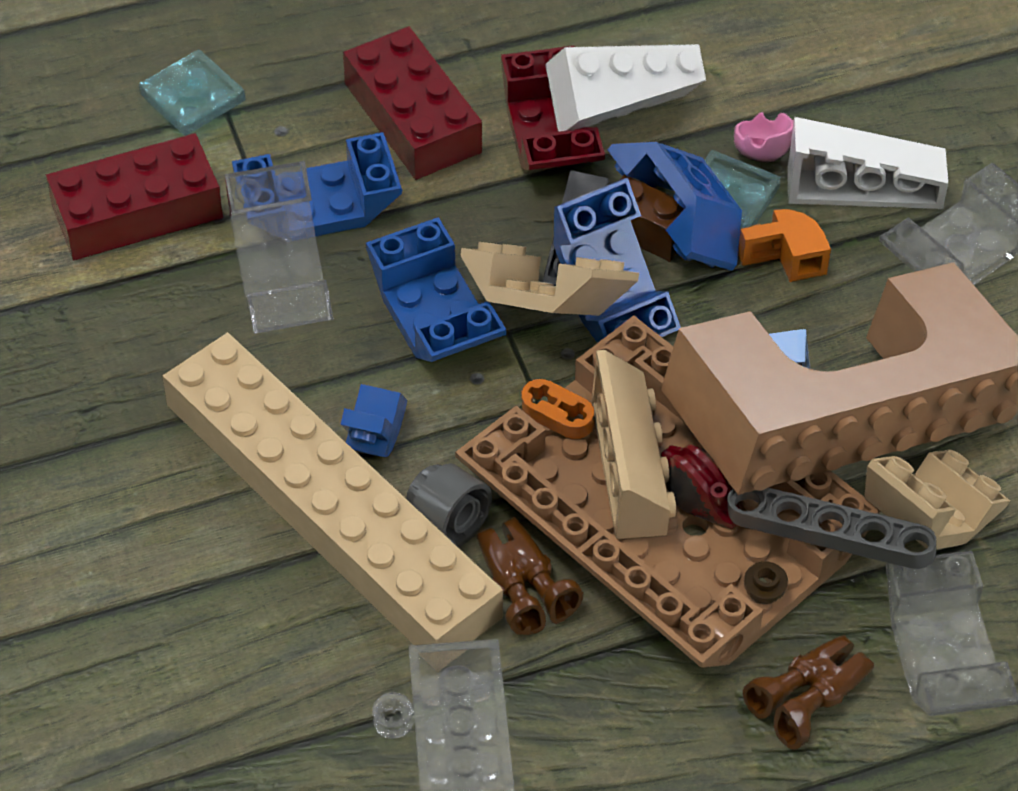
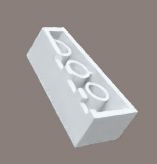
M699 45L565 47L546 63L558 132L589 127L609 118L624 116L644 107L648 108L683 97L706 81Z
M794 117L787 168L788 204L943 209L948 187L945 148Z

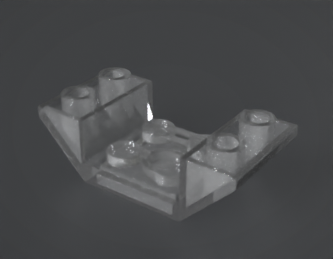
M305 161L225 174L230 220L253 333L257 334L334 320L327 281L323 280L309 203L312 201Z
M992 162L964 181L960 202L922 227H919L908 217L882 234L879 242L914 272L954 262L974 285L1014 258L1018 252V183Z
M973 551L936 555L932 564L921 569L887 563L891 627L912 700L929 716L1018 705V693L1008 662L996 663L978 606L984 586Z

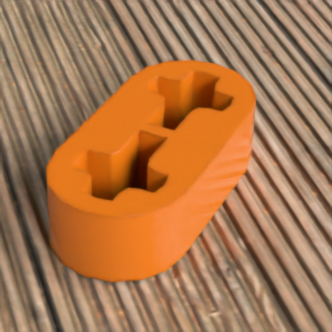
M535 379L524 386L521 392L522 410L537 423L571 439H581L592 432L594 428V408L587 399L545 379ZM545 396L548 399V402L541 400L538 404L533 403V398L540 400ZM578 414L583 415V420L576 418L573 422L568 421V416L575 418Z

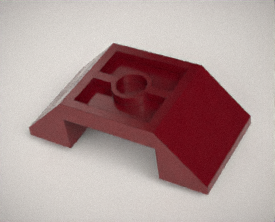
M565 47L501 55L507 114L521 168L526 170L605 160V152L598 127L589 126L558 132L546 63Z

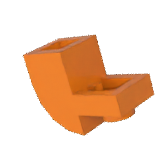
M790 209L773 210L772 223L756 224L740 230L738 256L742 266L780 259L790 282L827 275L831 247L819 224L806 214Z

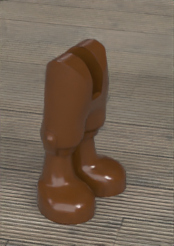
M515 517L502 523L503 533L507 541L505 544L501 542L497 533L492 528L479 532L477 540L486 564L493 576L492 580L503 589V595L509 597L512 602L506 611L505 618L516 634H536L542 631L546 624L545 612L537 598L529 595L525 588V582H529L531 586L535 587L547 615L554 624L565 621L578 609L583 600V591L579 584L571 579L553 581L550 577L552 573L550 558L542 553L530 534Z
M842 635L820 645L803 656L794 657L793 661L789 664L788 672L775 677L764 676L751 680L742 690L744 702L752 714L760 719H765L775 712L774 729L777 737L786 747L792 750L799 749L810 739V718L813 712L819 707H833L840 704L844 696L872 671L874 663L863 652H859L839 666L854 648V644L845 635ZM810 686L809 690L783 703L784 699L797 688Z

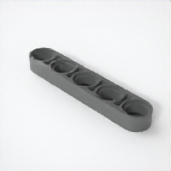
M772 488L760 491L754 490L740 495L732 489L728 494L729 517L735 524L741 527L913 569L929 566L936 557L937 538L935 533L929 527L922 524ZM746 499L754 500L759 504L752 511H742L736 507L738 502ZM787 509L795 510L801 514L797 520L791 522L783 521L777 515ZM831 519L839 521L843 526L838 531L827 532L822 530L819 525L823 521ZM868 530H878L885 535V538L879 542H869L862 538V534ZM920 540L925 542L928 548L923 552L913 553L904 546L909 541Z

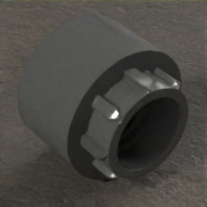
M451 463L445 465L436 464L426 467L415 477L408 489L406 499L457 547H460L479 531L486 520L492 503V492L488 485L457 465Z

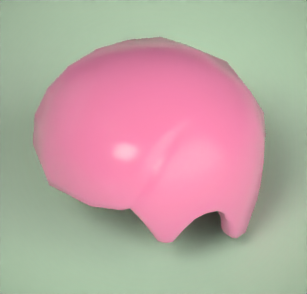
M759 113L751 121H742L735 126L734 130L736 149L743 156L759 162L775 161L787 153L791 146L794 121L784 113H780L774 121L766 119L763 113Z

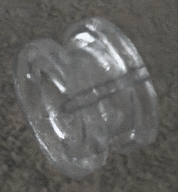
M396 692L386 693L375 701L373 705V722L376 731L380 735L394 739L406 735L411 730L413 725L412 704L403 694ZM393 710V714H396L397 710L401 711V719L393 721V717H390V720L387 721L385 720V712Z

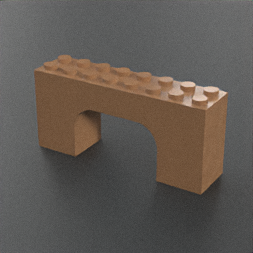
M953 262L888 278L866 337L883 358L881 360L830 372L806 368L787 357L753 313L749 311L679 328L661 391L705 451L711 456L736 493L740 495L754 490H764L772 485L790 480H800L808 475L819 472L833 471L841 466L855 462L869 461L877 456L895 451H905L910 447L931 441L938 442L949 436L964 432L970 433L978 428L996 423L1003 424L1010 421L1018 412V335Z

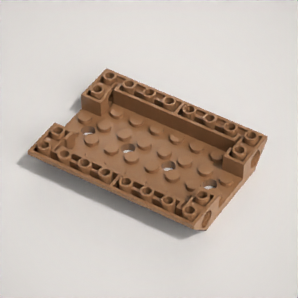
M632 316L576 359L575 380L566 386L565 389L587 399L592 404L596 351L606 350L643 371L647 389H654L656 411L652 413L653 423L660 422L662 429V447L658 448L659 455L671 445L684 448L686 445L691 444L704 449L661 391L673 346L637 317ZM516 405L455 452V457L701 668L729 665L844 566L852 555L739 525L730 529L691 515L680 509L677 505L675 518H669L667 535L616 539L595 419L594 428L588 436L581 439H571L537 423ZM578 414L575 418L568 416V421L573 422L576 418L583 420V415ZM829 470L808 475L800 480H790L768 487L880 514V510L866 500L864 496ZM665 482L666 491L669 492L667 483ZM750 499L739 502L740 510L752 511L759 506L756 501ZM787 509L781 511L777 516L783 521L791 522L797 520L801 514L795 510ZM831 519L825 520L819 525L822 530L827 532L838 531L843 526L839 521ZM689 525H698L706 532L701 536H691L683 529ZM868 531L862 534V538H864ZM762 561L773 562L782 567L788 577L787 590L776 602L761 604L754 601L746 592L744 576L747 569L755 563ZM764 578L768 583L773 581L771 579Z

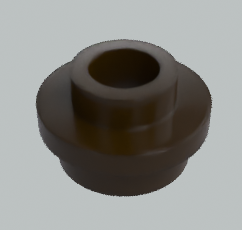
M762 561L753 564L747 569L744 576V587L754 601L761 604H771L786 593L788 577L784 569L773 562ZM760 578H768L773 581L770 583H764L760 580Z

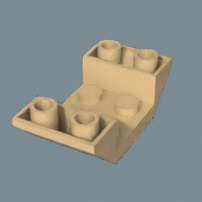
M478 242V249L461 248L460 256L487 302L543 312L600 316L639 279V273L623 270L624 262L576 257L575 265L559 264L556 286H554L552 283L538 282L541 257L526 255V247Z
M954 450L929 452L915 474H912L914 469L908 462L896 456L871 459L867 466L864 498L888 517L929 527L937 538L936 549L966 544L1001 513L1010 502L1008 498L1000 493L1001 487L998 483L987 476L976 474L968 467L969 461ZM916 540L923 547H925L926 549L928 548V545L925 542Z

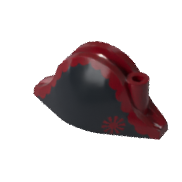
M691 444L686 445L684 448L671 445L660 453V457H667L669 481L666 483L668 491L674 493L675 503L680 509L730 529L737 526L728 514V494L733 487L705 449ZM739 502L736 505L738 509H740Z

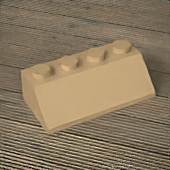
M597 350L591 402L594 408V419L615 538L626 539L667 535L669 518H675L676 503L674 493L667 492L665 482L669 481L667 457H660L658 448L662 447V429L660 422L653 423L652 413L656 411L654 389H647L643 371L606 350Z

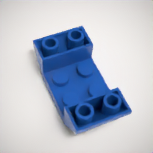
M384 132L346 139L347 161L275 174L270 154L232 161V168L248 224L289 242L368 225L402 194V187Z
M658 142L612 144L607 149L617 162L615 168L622 176L625 174L633 179L644 181L653 188L660 186L675 191L674 199L684 210L666 231L675 242L673 248L682 258L687 261L693 259L703 262L711 268L717 266L731 271L737 266L742 209L702 157Z
M628 178L554 207V248L560 264L575 265L576 257L624 262L623 270L639 273L638 282L600 316L579 315L580 320L597 343L632 316L637 317L661 337L678 331L681 328L669 292L655 291L631 220L640 217L641 214Z
M439 217L366 242L367 253L383 302L415 358L433 362L506 335V328L491 303L484 302L478 304L455 265V244Z

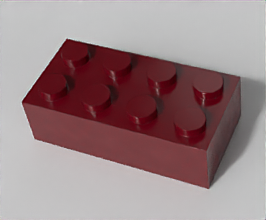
M410 26L343 52L345 85L380 133L384 132L386 141L415 180L482 153L481 119Z
M196 133L46 174L52 208L73 261L223 218L220 187Z

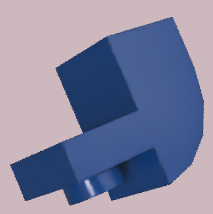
M361 384L354 410L345 408L340 425L348 431L346 443L354 451L388 457L399 435L408 400L399 392Z

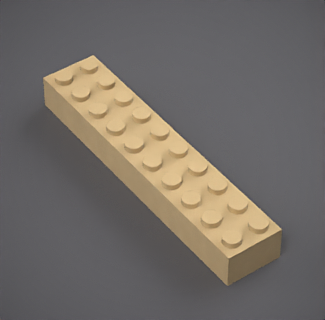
M228 332L162 375L167 406L437 668L503 618V589Z

